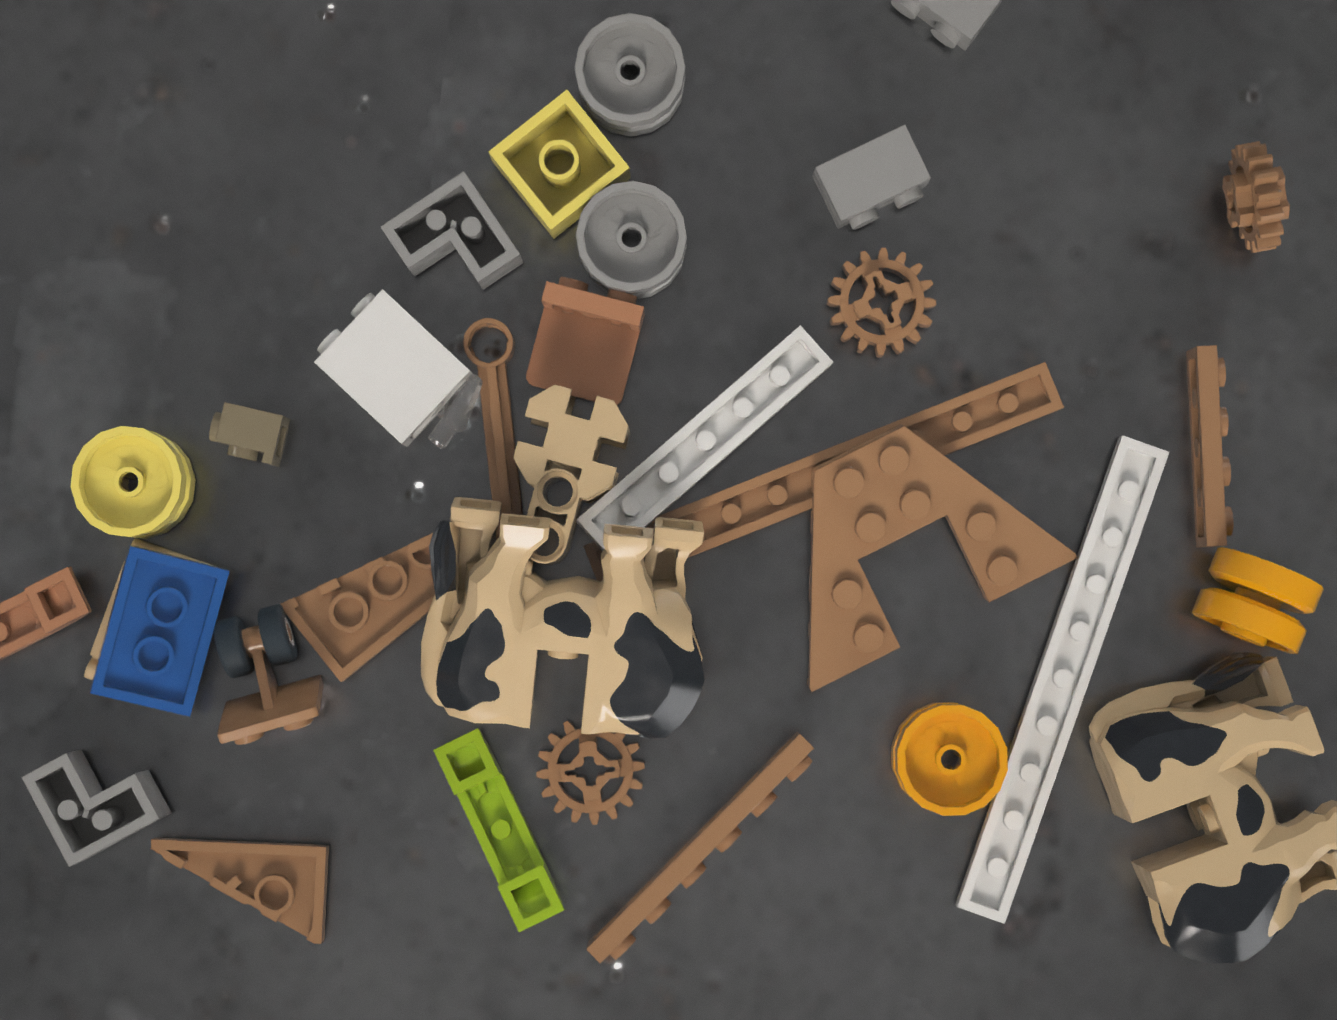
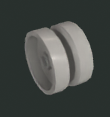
M627 13L608 17L590 29L578 48L574 69L581 104L591 119L610 133L630 137L652 133L669 122L682 102L685 86V63L682 49L669 28L652 17ZM637 71L639 72V76L633 80H627L622 77L623 72L631 76Z
M637 181L611 184L593 195L580 214L576 238L581 264L591 281L606 293L611 289L632 294L637 299L652 297L667 288L682 269L687 249L684 217L674 200L656 186ZM627 233H637L640 243L636 247H627L622 240L627 241Z

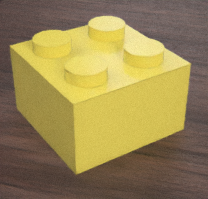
M565 90L488 151L493 164L553 239L579 220L582 210L593 195L611 184L627 182L631 178L630 167L568 90Z

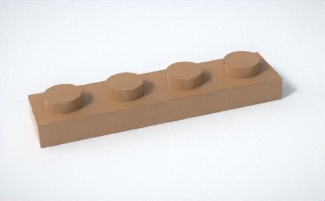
M1217 345L1196 346L1186 351L1196 548L1227 546V536H1231L1233 533L1234 521L1231 507L1225 506L1224 486L1230 485L1231 465L1229 458L1222 455V437H1226L1228 434L1229 421L1226 407H1220L1219 387H1224L1226 382V366L1224 358H1218Z

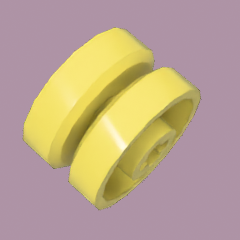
M119 426L100 432L82 447L73 464L70 487L77 509L90 525L109 535L148 539L167 533L184 519L194 500L196 479L190 459L177 443L159 433L144 428ZM137 476L138 486L135 490L131 491L128 488L129 480H136Z

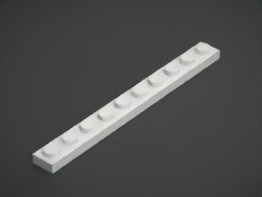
M1123 435L1118 437L1077 554L1078 558L1075 560L1007 754V774L1000 791L991 800L955 903L961 909L1003 924L1006 922L1169 452Z

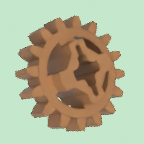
M1260 141L1235 145V149L1231 150L1232 160L1228 162L1231 175L1223 177L1222 185L1226 198L1229 224L1231 228L1239 227L1240 239H1245V248L1247 250L1251 249L1252 253L1276 249V246L1281 245L1280 235H1284L1281 220L1288 219L1290 214L1284 172L1281 166L1273 167L1272 154H1267L1266 144H1261Z
M886 248L879 250L876 260H871L870 255L866 251H862L859 254L860 266L856 267L854 264L846 261L842 266L847 276L846 280L834 277L831 282V286L840 291L839 295H834L827 299V306L839 309V313L830 319L831 326L844 324L846 329L840 340L844 343L854 336L859 340L856 352L860 354L866 349L868 344L874 346L876 357L884 355L887 345H891L897 355L901 354L904 351L903 339L906 338L913 344L920 341L921 337L915 329L916 326L921 328H929L931 326L932 320L924 315L923 311L936 306V300L924 297V292L933 286L932 280H918L917 275L923 266L918 263L910 269L904 265L906 261L905 252H901L893 261L888 260ZM882 271L891 272L902 278L905 282L896 284L884 278ZM861 277L864 293L861 299L848 305L850 289ZM874 289L876 292L879 291L882 298H892L893 302L887 309L888 317L886 314H883L881 308L872 309L869 304L875 297ZM914 301L912 317L908 324L902 328V322L899 317L902 306ZM862 321L871 323L879 328L881 335L869 333L857 323Z
M570 720L565 721L563 725L566 735L563 738L553 732L547 737L554 746L553 751L540 750L538 757L548 762V768H543L536 772V778L549 779L550 785L541 792L543 798L556 795L559 800L553 811L559 813L566 806L573 809L571 822L577 823L582 813H589L592 825L598 824L600 812L606 811L613 820L618 818L616 804L621 802L623 805L631 807L634 801L627 791L629 788L642 789L643 786L642 781L633 777V772L644 769L645 762L633 760L631 756L640 748L639 743L633 742L626 745L623 741L626 734L617 732L581 734V728L576 729ZM597 737L612 743L622 757L610 758L599 749ZM579 738V753L574 759L558 763L563 749L570 742ZM587 756L594 757L596 765L614 767L613 769H606L605 772L598 773L594 783L588 782L586 774L568 772L583 766ZM624 776L619 789L611 797L603 800L602 788L608 780ZM560 782H572L583 792L584 802L570 796Z

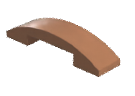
M71 566L24 588L25 591L0 603V660L54 634L92 612Z

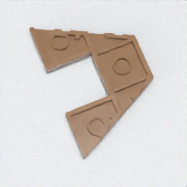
M900 424L812 468L811 492L813 500L810 522L812 543L811 566H809L810 621L808 623L809 670L807 685L811 692L900 648L858 560L944 516L985 600L988 602L1078 557L1076 553L907 427Z

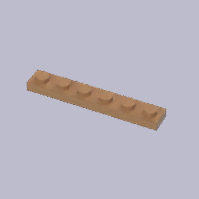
M797 731L587 943L586 950L600 964L608 955L617 960L635 942L636 938L631 932L644 919L653 924L672 904L666 897L680 883L687 889L703 874L707 867L702 861L715 848L723 853L742 834L737 825L750 812L756 818L759 817L778 797L772 790L785 777L793 782L810 766L813 760L808 754L814 747Z

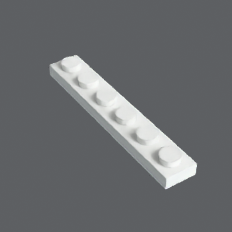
M800 325L577 518V524L601 551L605 548L603 545L604 524L646 528L655 518L661 515L833 364V361Z

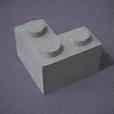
M464 171L381 226V229L414 276H417L456 249L484 290L524 263L520 253Z
M82 750L65 753L21 777L69 867L96 855L171 814L149 769L135 773L103 791Z

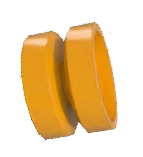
M1218 547L1208 571L1217 582L1235 590V592L1232 593L1215 587L1201 589L1191 613L1219 627L1221 631L1261 647L1267 646L1290 654H1298L1307 630L1299 620L1281 612L1280 609L1298 614L1315 612L1324 590L1322 585L1295 571L1265 559L1234 549Z
M933 702L914 710L898 726L891 744V768L900 788L922 808L942 816L967 815L985 807L1000 791L1008 771L1007 746L999 728L982 712L955 702ZM950 749L955 750L953 754L959 757L954 767L947 764L943 766L941 762L943 753Z

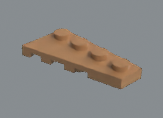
M432 534L280 604L286 615L340 682L348 679L428 614L435 596L429 552Z

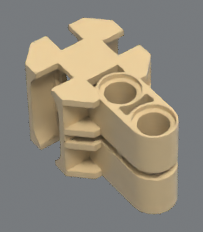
M553 385L530 398L525 417L532 418L531 424L548 428L543 447L518 441L513 457L527 483L534 488L527 516L551 518L550 529H554L559 537V546L554 553L548 556H541L535 550L529 558L542 565H555L567 557L572 546L577 528L576 520L580 517L583 502L593 503L603 497L617 484L619 473L616 472L617 467L597 462L602 443L626 449L630 436L629 426L614 400L596 396L590 420L571 416L576 397L571 396L572 389ZM559 481H566L571 484L573 489L570 501L560 507L550 505L547 498L550 486Z

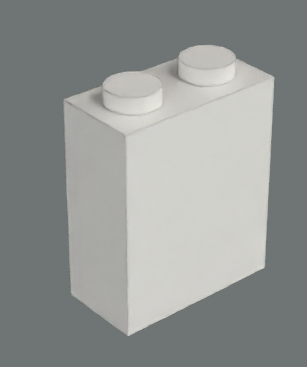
M382 289L376 296L372 293L367 294L351 312L355 319L342 333L335 329L321 342L317 348L321 355L314 363L401 444L408 447L474 375Z

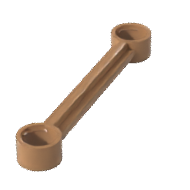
M484 318L470 325L464 335L463 346L467 357L477 366L491 499L502 503L501 515L502 513L523 515L518 466L513 459L516 446L507 364L515 352V340L513 334L504 323L493 318ZM484 327L499 329L507 338V345L503 355L490 363L479 360L474 354L473 347H471L474 335ZM500 521L495 530L496 540L500 536Z

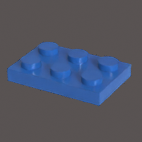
M129 545L90 687V693L190 717L230 571Z

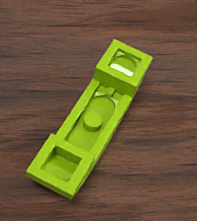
M477 728L434 749L433 751L454 795H457L498 881V889L518 932L564 911V905L535 838L480 729Z

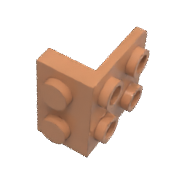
M560 277L558 284L546 281L541 300L544 309L526 374L528 383L533 387L545 390L553 385L572 389V397L595 402L596 396L614 400L618 406L624 396L645 315L644 306L636 304V296L622 291L609 289L607 297L587 292L589 284L579 280Z

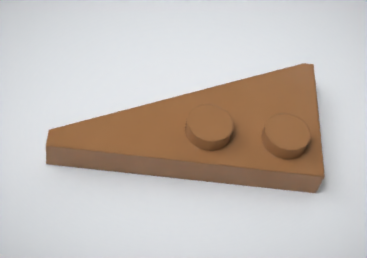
M157 837L151 839V850L162 855L164 860L180 869L185 868L210 882V886L244 905L249 904L272 921H279L307 937L306 940L313 944H322L324 942L329 845Z

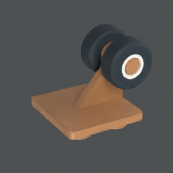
M280 604L261 608L257 615L258 625L245 628L241 619L236 616L219 620L215 623V643L226 674L230 678L245 676L254 671L255 665L260 692L232 699L225 703L217 732L220 744L234 741L237 745L248 744L260 739L264 732L283 727L286 731L297 730L309 725L313 718L319 715L324 686L321 675L278 686L270 662L274 666H280L294 662L298 655L296 639L290 619Z

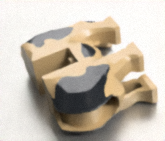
M455 497L451 505V521H440L432 534L429 545L435 596L427 615L421 641V677L425 691L433 702L438 706L444 707L448 715L469 722L509 724L530 729L538 650H546L549 656L558 659H575L578 657V654H587L581 734L617 732L653 739L666 738L677 729L693 710L705 680L702 667L703 656L693 625L691 610L685 600L686 584L684 577V563L692 551L703 544V523L694 520L657 517L655 518L654 528L604 524L603 545L605 548L601 553V564L604 573L603 580L599 581L575 576L547 581L532 572L533 560L529 558L537 548L548 540L551 518L504 513L501 515L502 503L499 501ZM500 521V536L490 548V540Z
M1250 652L1231 654L1210 666L1194 680L1168 682L1140 688L1117 698L1095 713L1089 725L1091 736L1089 743L1092 755L1115 816L1133 824L1187 804L1188 813L1195 828L1198 831L1203 829L1205 832L1202 836L1131 861L1146 894L1151 919L1161 943L1171 947L1173 952L1193 960L1214 964L1246 961L1263 949L1292 919L1300 903L1324 889L1337 890V801L1330 800L1322 803L1314 812L1304 810L1294 819L1285 823H1279L1271 799L1255 776L1258 757L1267 754L1270 748L1288 749L1308 756L1324 753V746L1307 706L1294 705L1279 713L1254 708L1258 706L1281 707L1294 702L1277 657L1266 656L1263 658L1260 654Z

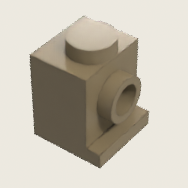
M224 402L222 413L215 412L213 416L209 440L229 445L227 455L257 461L258 453L260 452L264 453L263 463L280 467L291 419L283 415Z

